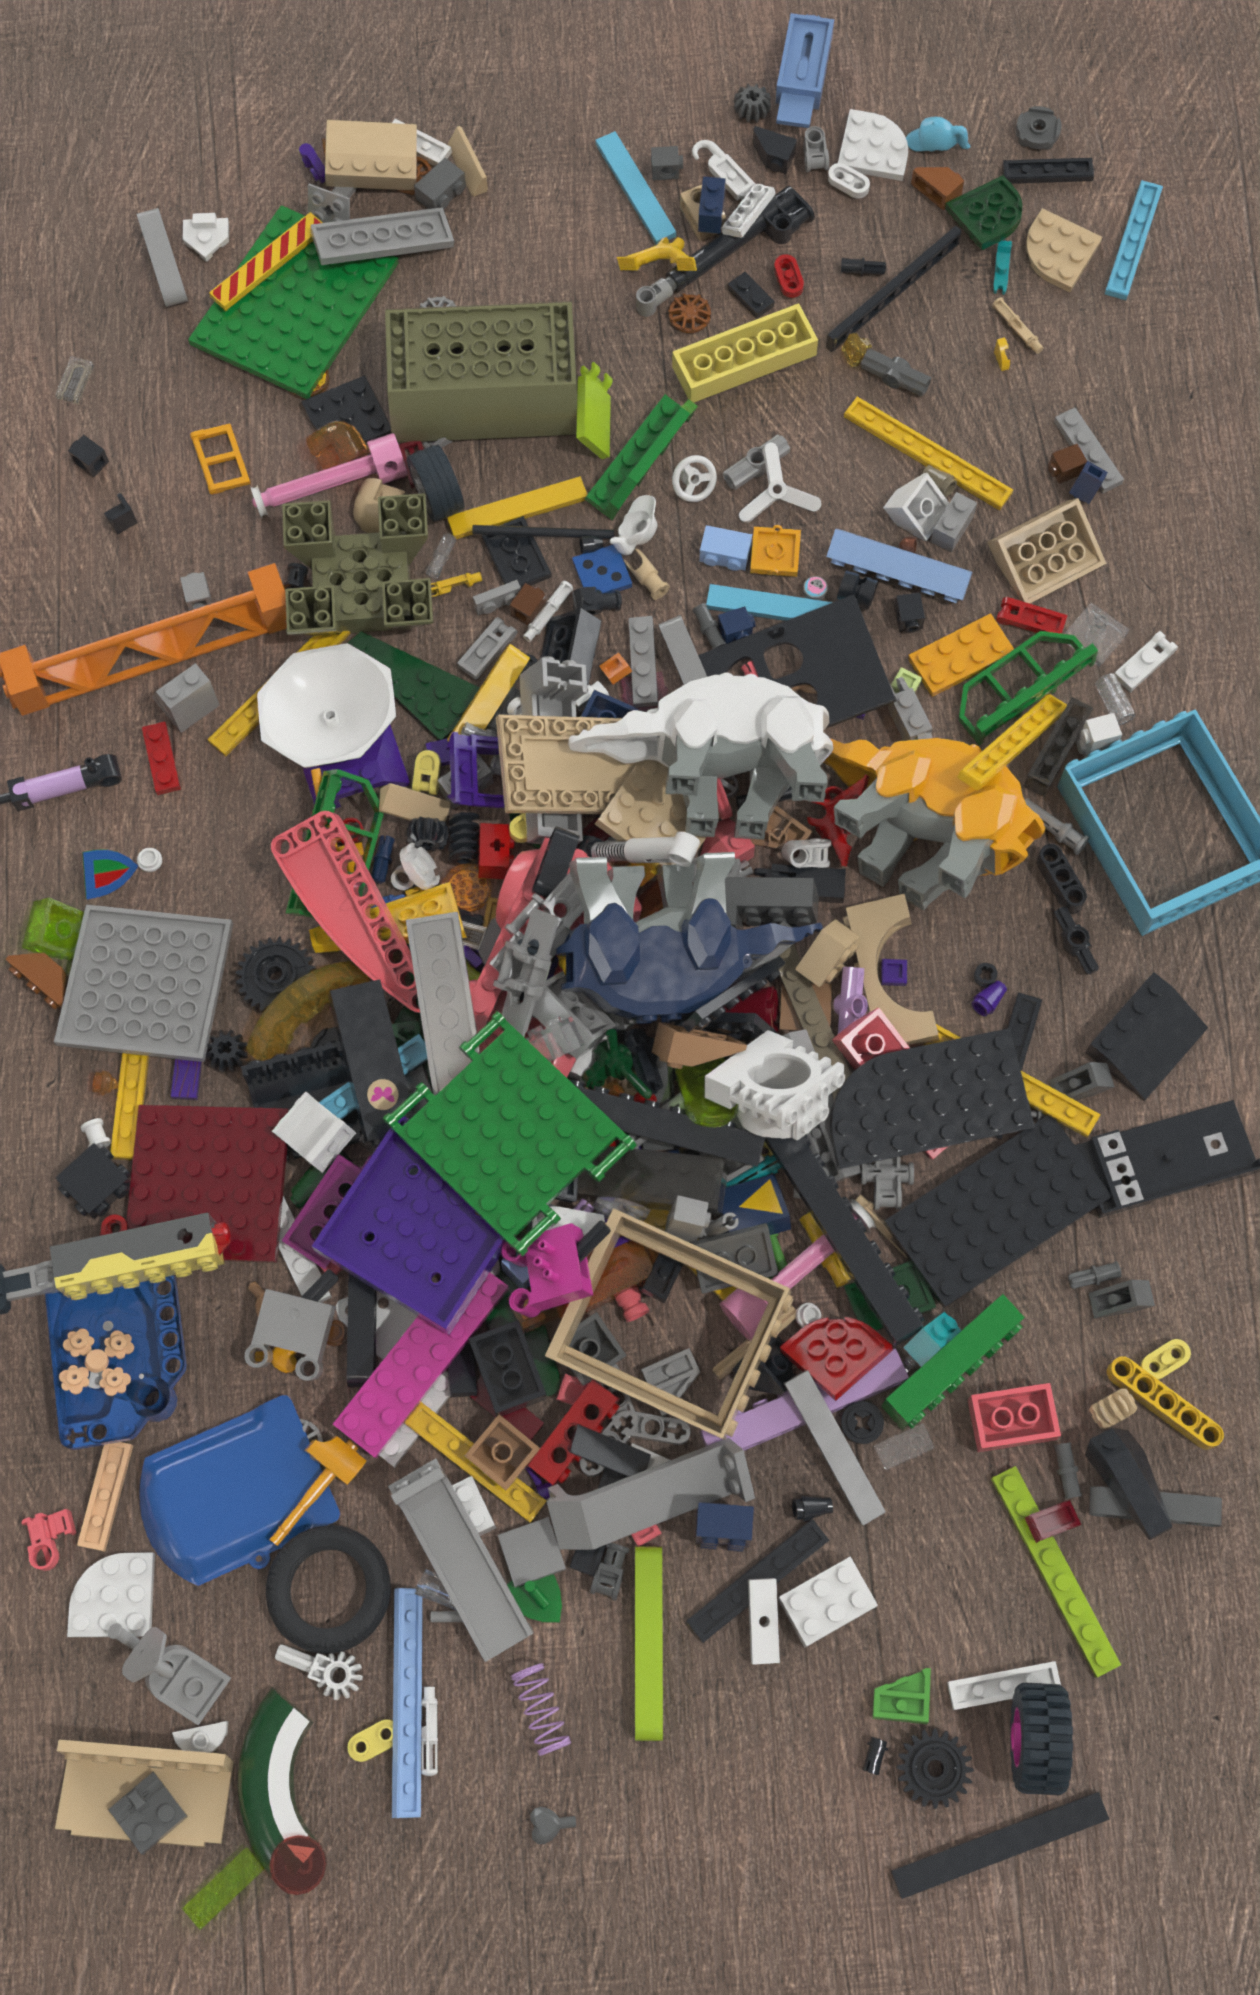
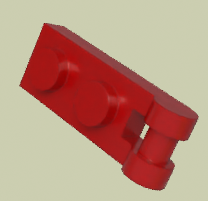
M1004 597L1001 602L1002 610L998 612L996 621L1002 625L1009 624L1035 633L1045 631L1062 634L1068 615L1010 597ZM1011 611H1018V614H1011Z

